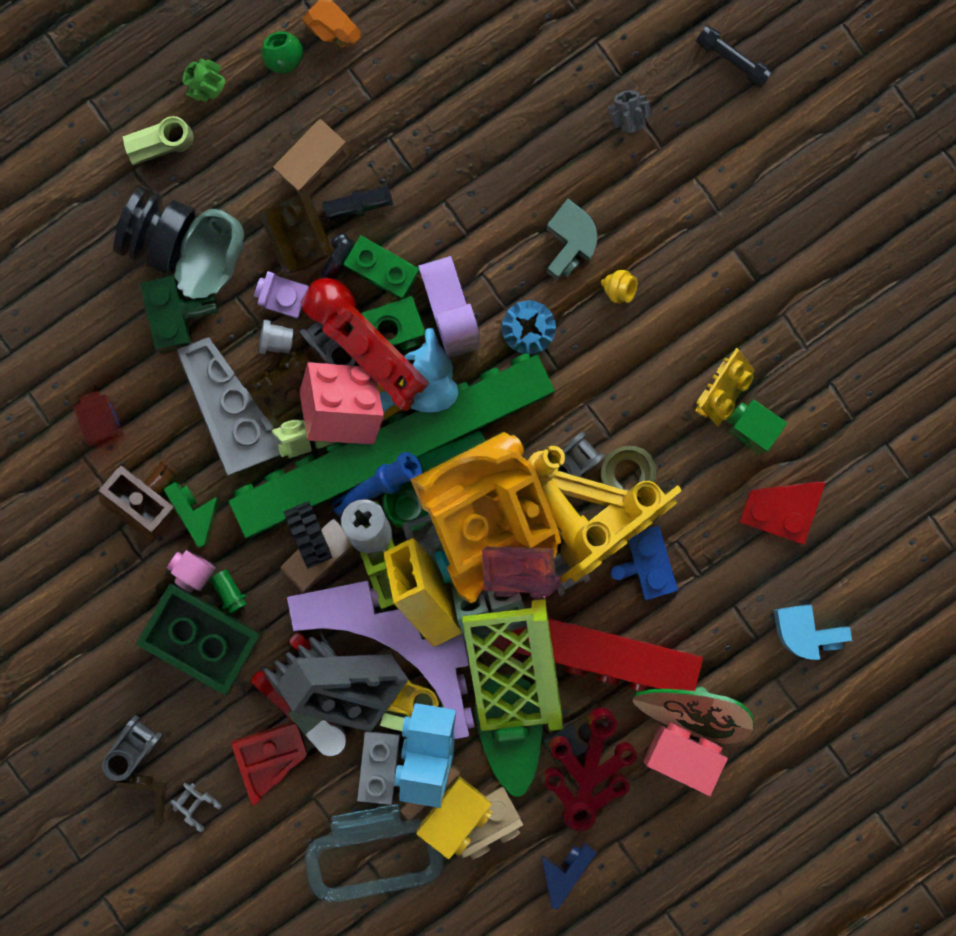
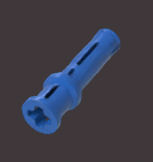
M410 452L401 453L393 463L379 466L374 476L334 497L331 500V506H335L338 503H341V505L334 508L333 511L336 515L342 517L343 511L352 502L357 500L371 501L383 493H396L400 490L401 485L408 481L411 482L412 478L422 474L421 465L418 459Z

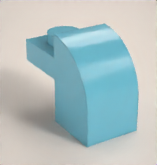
M812 605L774 609L778 637L783 646L798 657L819 660L818 646L822 645L823 651L844 648L843 642L852 641L850 627L844 626L816 631Z

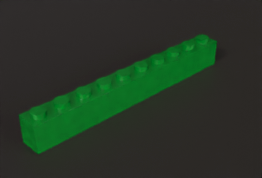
M528 353L520 355L510 361L512 367L501 372L498 367L479 375L481 381L469 386L467 382L457 385V399L446 410L432 413L417 411L410 415L403 411L388 418L389 425L379 429L374 445L357 443L346 445V443L337 442L326 448L328 454L315 459L313 454L295 462L297 468L286 474L283 469H280L265 476L266 483L256 488L252 484H248L233 492L235 498L229 500V504L245 538L256 536L287 521L283 511L309 501L313 509L332 500L334 497L374 476L379 466L393 463L397 460L398 455L403 452H410L417 458V456L471 434L553 395L555 390L538 354L531 358Z

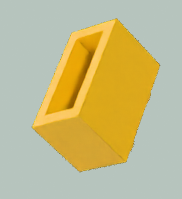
M457 776L444 793L441 808L433 807L417 827L416 834L447 859H450L454 853L459 856L470 843L471 839L467 836L475 826L479 829L482 828L492 815V811L489 810L492 805L491 800L463 778Z

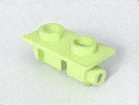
M290 420L283 423L280 428L272 430L273 435L281 442V444H278L281 457L288 456L290 459L312 451L310 441L307 440L304 420ZM315 441L317 449L337 443Z

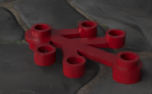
M597 708L588 716L587 725L591 735L583 766L572 753V747L565 737L557 736L549 743V750L552 756L564 764L579 784L576 797L564 784L565 779L560 769L550 767L542 774L545 787L550 791H554L565 806L562 813L565 824L570 829L580 832L586 831L594 825L597 810L614 798L624 796L629 791L630 784L625 775L615 772L624 766L632 765L637 759V752L632 744L623 742L616 746L614 756L599 766L604 740L611 737L616 732L618 726L614 715L606 708ZM605 717L602 723L596 724L598 719ZM559 745H566L562 751H555ZM631 751L627 757H621L623 752ZM552 776H558L555 782H548ZM608 778V787L592 796L593 788ZM617 782H623L621 787L613 788ZM584 810L582 814L575 815L578 811Z

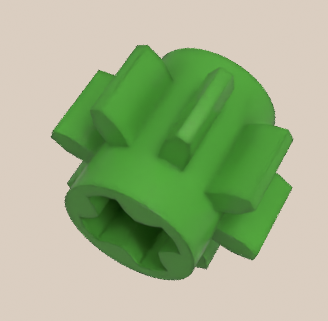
M202 58L198 63L195 61L191 62L185 69L182 77L183 84L189 87L186 95L197 101L202 100L204 102H207L209 98L215 99L218 97L225 84L224 77L218 74L221 66L209 59L205 61Z

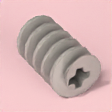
M357 500L350 503L343 511L341 526L354 548L363 553H375L385 550L390 543L392 531L380 505L370 500Z

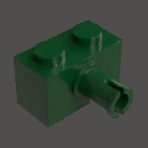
M174 276L140 283L155 350L162 354L193 344L189 328L190 319L214 313L218 314L219 309L218 305H216L215 294L194 300L191 298L184 299L181 290L177 288L178 281Z

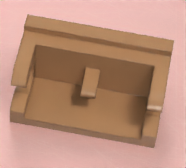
M319 119L273 168L297 193L308 192L309 196H311L352 154V151L337 133Z

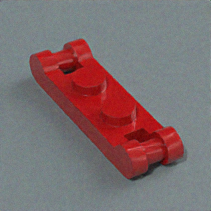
M343 301L336 309L337 315L334 319H329L322 327L323 332L331 339L337 341L392 397L395 405L402 410L408 411L414 404L413 398L416 394L422 393L429 385L427 379L354 306ZM348 322L354 327L350 334L344 329ZM403 378L407 382L404 388L399 384Z

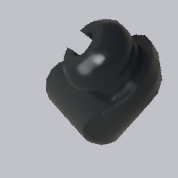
M340 233L332 239L331 245L335 250L320 273L321 278L336 280L342 272L343 264L354 247L353 240H349L345 233Z

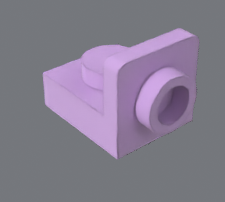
M268 271L265 279L260 277L254 297L259 298L257 304L261 308L299 319L302 311L300 302L309 286L276 276L275 273Z

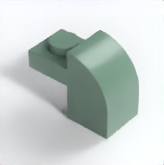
M567 199L547 224L546 228L549 233L566 245L547 269V273L557 281L562 275L568 278L580 263L576 259L577 255L589 263L597 244V230L593 220L583 209L570 199Z

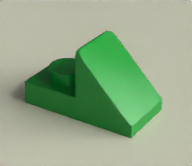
M174 482L163 489L198 548H204L209 545L220 498L216 497L195 510L193 505L197 503V500L187 485L182 488L179 483Z

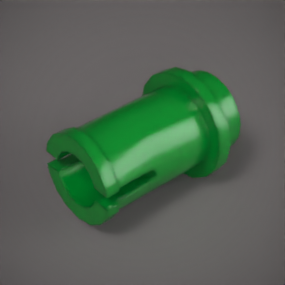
M228 569L217 573L209 579V582L212 583L224 604L222 607L223 611L227 610L231 615L248 605L245 601V598H247L246 594H241Z

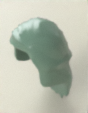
M209 209L201 213L191 223L181 241V256L177 262L174 277L178 281L177 288L183 291L184 297L194 300L196 298L208 297L210 294H217L234 273L237 259L243 251L244 231L240 222L224 211Z

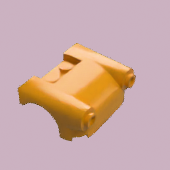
M506 432L411 479L422 509L429 512L450 563L447 566V570L458 596L470 604L477 600V597L485 587L502 577L516 573H532L540 577L545 576L555 567L552 562L557 554V545L561 544L559 530L537 472L531 462L521 456L524 453V448L520 440L515 435L510 436Z

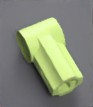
M171 116L163 119L160 124L123 136V140L132 165H137L171 152L186 151L192 145L194 135L191 128L181 118ZM175 127L183 128V135L180 140L176 142L169 141L168 136L172 129Z

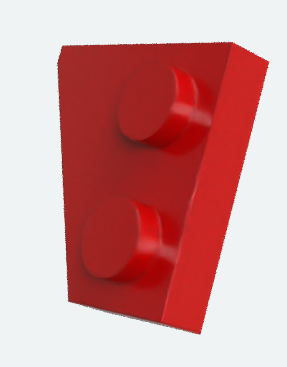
M820 481L750 490L739 523L804 545L826 483Z

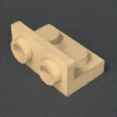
M503 786L486 795L492 803L489 808L492 811V815L482 828L479 829L475 826L467 837L471 841L461 853L462 858L470 855L472 860L476 859L490 850L488 846L490 843L498 839L504 843L520 834L518 828L523 826V821Z

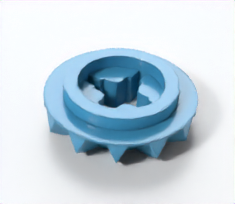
M532 300L517 302L506 312L503 318V337L506 343L516 352L522 354L539 353L550 345L555 336L556 324L554 316L544 304ZM537 315L535 328L542 335L530 332L521 340L523 327L516 319L528 322Z

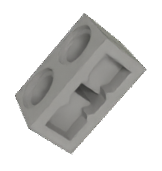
M377 730L365 731L357 801L392 805L401 733Z

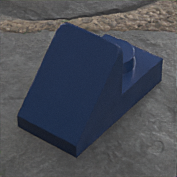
M584 841L579 848L574 845L563 861L567 865L565 869L544 855H541L551 906L556 910L559 909L596 854L595 849Z

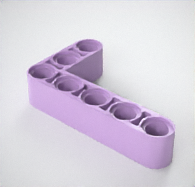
M448 256L419 265L447 356L452 358L480 349V333L471 304H466L452 257Z

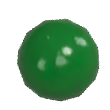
M284 31L270 34L264 40L260 49L261 59L266 68L279 74L294 71L300 65L303 58V48L298 38Z

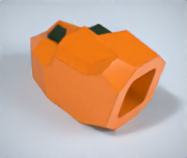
M319 0L302 18L303 23L323 42H334L343 48L355 45L361 38V31L332 0Z

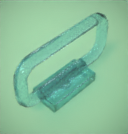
M399 804L333 816L331 821L332 835L315 839L308 846L305 853V866L312 892L324 901L339 902L429 884L442 871L443 855L427 843L430 865L425 871L338 888H329L324 885L318 861L322 851L416 833L417 827L423 820L411 819L410 821H401Z

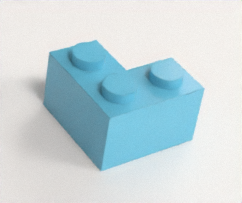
M415 703L411 717L405 716L402 737H407V739L404 740L401 755L405 762L403 766H397L394 786L400 787L399 801L441 808L454 756L456 710Z

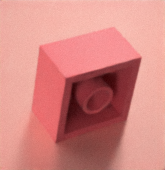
M308 362L300 388L307 440L374 445L384 416L377 382L361 366Z
M672 722L669 723L668 727L659 724L642 760L643 763L649 768L711 796L728 760L727 757L721 754L723 748L703 737H700L698 742L690 739L691 732Z

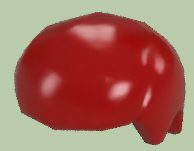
M321 278L312 282L300 302L303 311L311 319L322 325L329 319H334L337 315L336 309L343 301L350 303L356 308V301L352 290L341 281L331 278Z

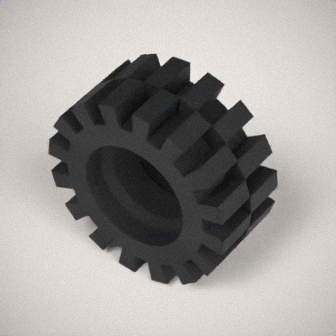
M309 501L283 511L307 569L333 558Z

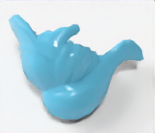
M428 328L425 330L426 343L418 350L409 352L404 357L408 361L414 360L412 365L429 383L422 393L416 394L413 398L414 404L410 408L420 412L432 413L446 410L453 405L458 396L457 384L452 380V361L442 346L439 345L433 328ZM403 378V388H404V387L407 385V382H406V379H405V378ZM380 392L384 413L395 403L387 392Z

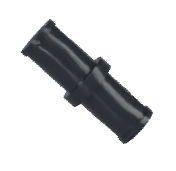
M388 184L360 193L359 190L351 191L352 195L323 201V208L328 223L356 214L358 217L365 216L367 211L394 205Z

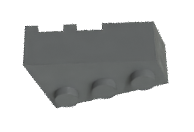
M392 654L299 658L293 661L278 682L277 687L294 713L371 732L405 686L408 678Z

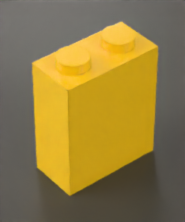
M411 538L383 552L394 605L425 639L435 647L462 634L457 619L451 583L445 585L439 566L414 538Z

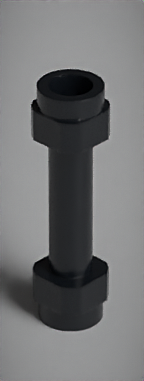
M706 25L697 37L696 42L708 52L713 49L749 75L747 78L749 82L762 88L772 74V71L761 61L758 64L751 61L719 38L721 33L718 30Z

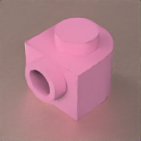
M187 549L184 554L177 552L167 566L171 574L177 577L174 582L190 593L193 589L201 591L216 569L210 562L190 549Z

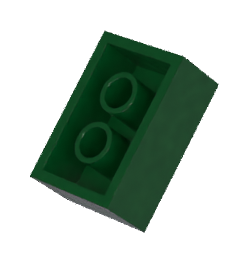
M169 584L135 645L220 693L228 695L231 693L252 656L263 633L178 585Z

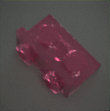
M486 546L482 549L484 591H496L498 596H512L517 594V592L529 593L531 597L542 598L550 596L561 585V578L555 577L554 549Z

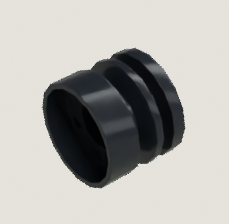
M139 187L132 194L120 215L113 243V251L121 256H125L129 252V258L137 261L147 249L146 265L169 275L175 269L181 256V241L191 223L195 220L196 210L172 200L165 210L161 212L163 197L155 193L150 198V191Z

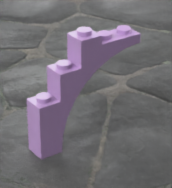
M369 581L287 597L293 631L322 628L345 630L373 638L399 652L416 666L434 687L444 707L456 710L455 739L469 736L468 729L475 726L471 707L464 708L462 695L468 694L464 674L457 675L456 670L459 667L469 666L467 646L463 634L433 647L426 639H422V634L400 610L376 614L375 608L380 607L378 593L374 591L373 587L371 588Z

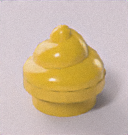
M618 270L602 279L601 285L611 301L621 304L632 301L636 294L638 281L636 277L631 276L629 271Z

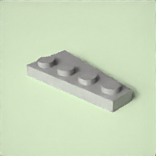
M210 338L177 349V354L227 477L281 456L278 450V444H281V442L272 433L273 425L256 405L247 389L240 383Z

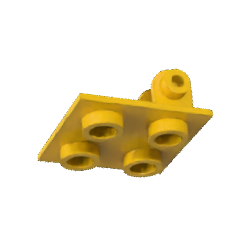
M736 348L729 359L724 358L716 371L719 376L714 375L712 377L715 382L713 385L708 383L707 387L710 390L705 389L696 402L698 407L695 411L705 418L708 416L718 427L723 420L730 417L734 411L735 401L741 391H746L753 380L755 370L739 349Z

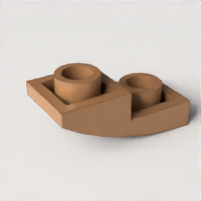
M335 519L331 520L321 529L333 557L332 559L307 569L298 549L281 566V570L302 593L327 575L330 567L354 549L343 528Z

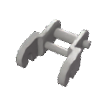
M184 783L185 791L177 801H170L174 806L172 809L175 812L177 810L182 812L186 816L184 821L191 826H195L196 830L202 833L204 827L192 818L193 811L204 799L208 803L214 804V807L218 810L221 809L222 805L207 792L202 795L195 790V784L189 785ZM193 794L197 799L187 810L182 805Z

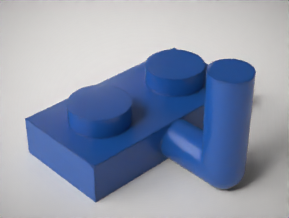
M659 525L644 529L638 535L628 540L633 561L614 566L609 571L610 577L614 580L637 574L644 600L678 591Z

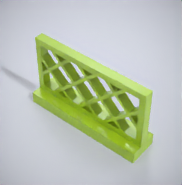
M546 599L533 600L532 608L462 616L481 731L548 724L549 731L563 730L562 708ZM511 622H527V628L519 636L507 629ZM487 626L493 631L483 640L472 633L471 627ZM499 635L512 641L504 652L491 644ZM519 646L531 653L524 663L511 656ZM484 651L497 657L489 667L477 661V658ZM504 662L517 669L508 679L496 672ZM523 674L536 681L528 690L515 683ZM489 678L501 684V687L494 694L481 687ZM508 690L521 696L513 705L500 699ZM529 701L540 708V713L526 714L520 709ZM493 705L506 712L502 717L488 719L486 717V712Z

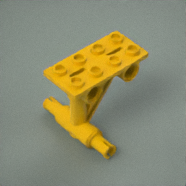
M550 446L547 450L533 453L527 460L531 462L537 472L556 525L561 530L559 534L564 540L561 545V555L570 569L557 578L561 584L570 578L577 582L583 576L592 572L603 563L604 559L617 552L628 543V540L652 524V521L658 516L663 515L676 505L677 502L674 497L682 491L677 485L664 494L651 481H642L626 491L560 472L558 468L560 465H563L565 454L557 446ZM564 495L607 507L588 521L584 515L580 516Z

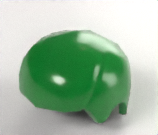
M408 481L401 485L400 490L396 493L383 494V512L394 526L399 529L414 530L428 521L430 514L422 509L412 482Z

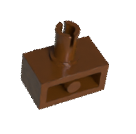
M161 461L159 466L143 483L120 465L98 490L99 502L153 544L174 519V506L163 499L160 494L178 476V473L171 466L167 469L168 463Z

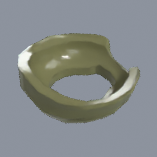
M622 446L613 450L605 457L601 465L600 478L603 484L619 489L623 488L615 478V468L623 460H632L639 465L641 476L638 483L642 481L654 482L656 478L657 466L651 455L643 448L635 446Z

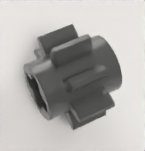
M627 90L617 94L614 98L615 105L608 107L614 127H621L622 131L626 133H633L643 129L646 125L645 118L652 116L650 103L646 100V96H639V93L634 90Z

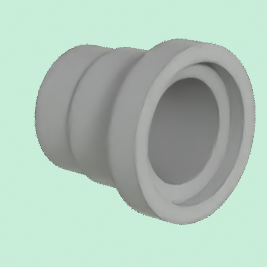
M263 320L258 353L265 354L266 351L289 354L292 345L293 329L272 325L271 321Z

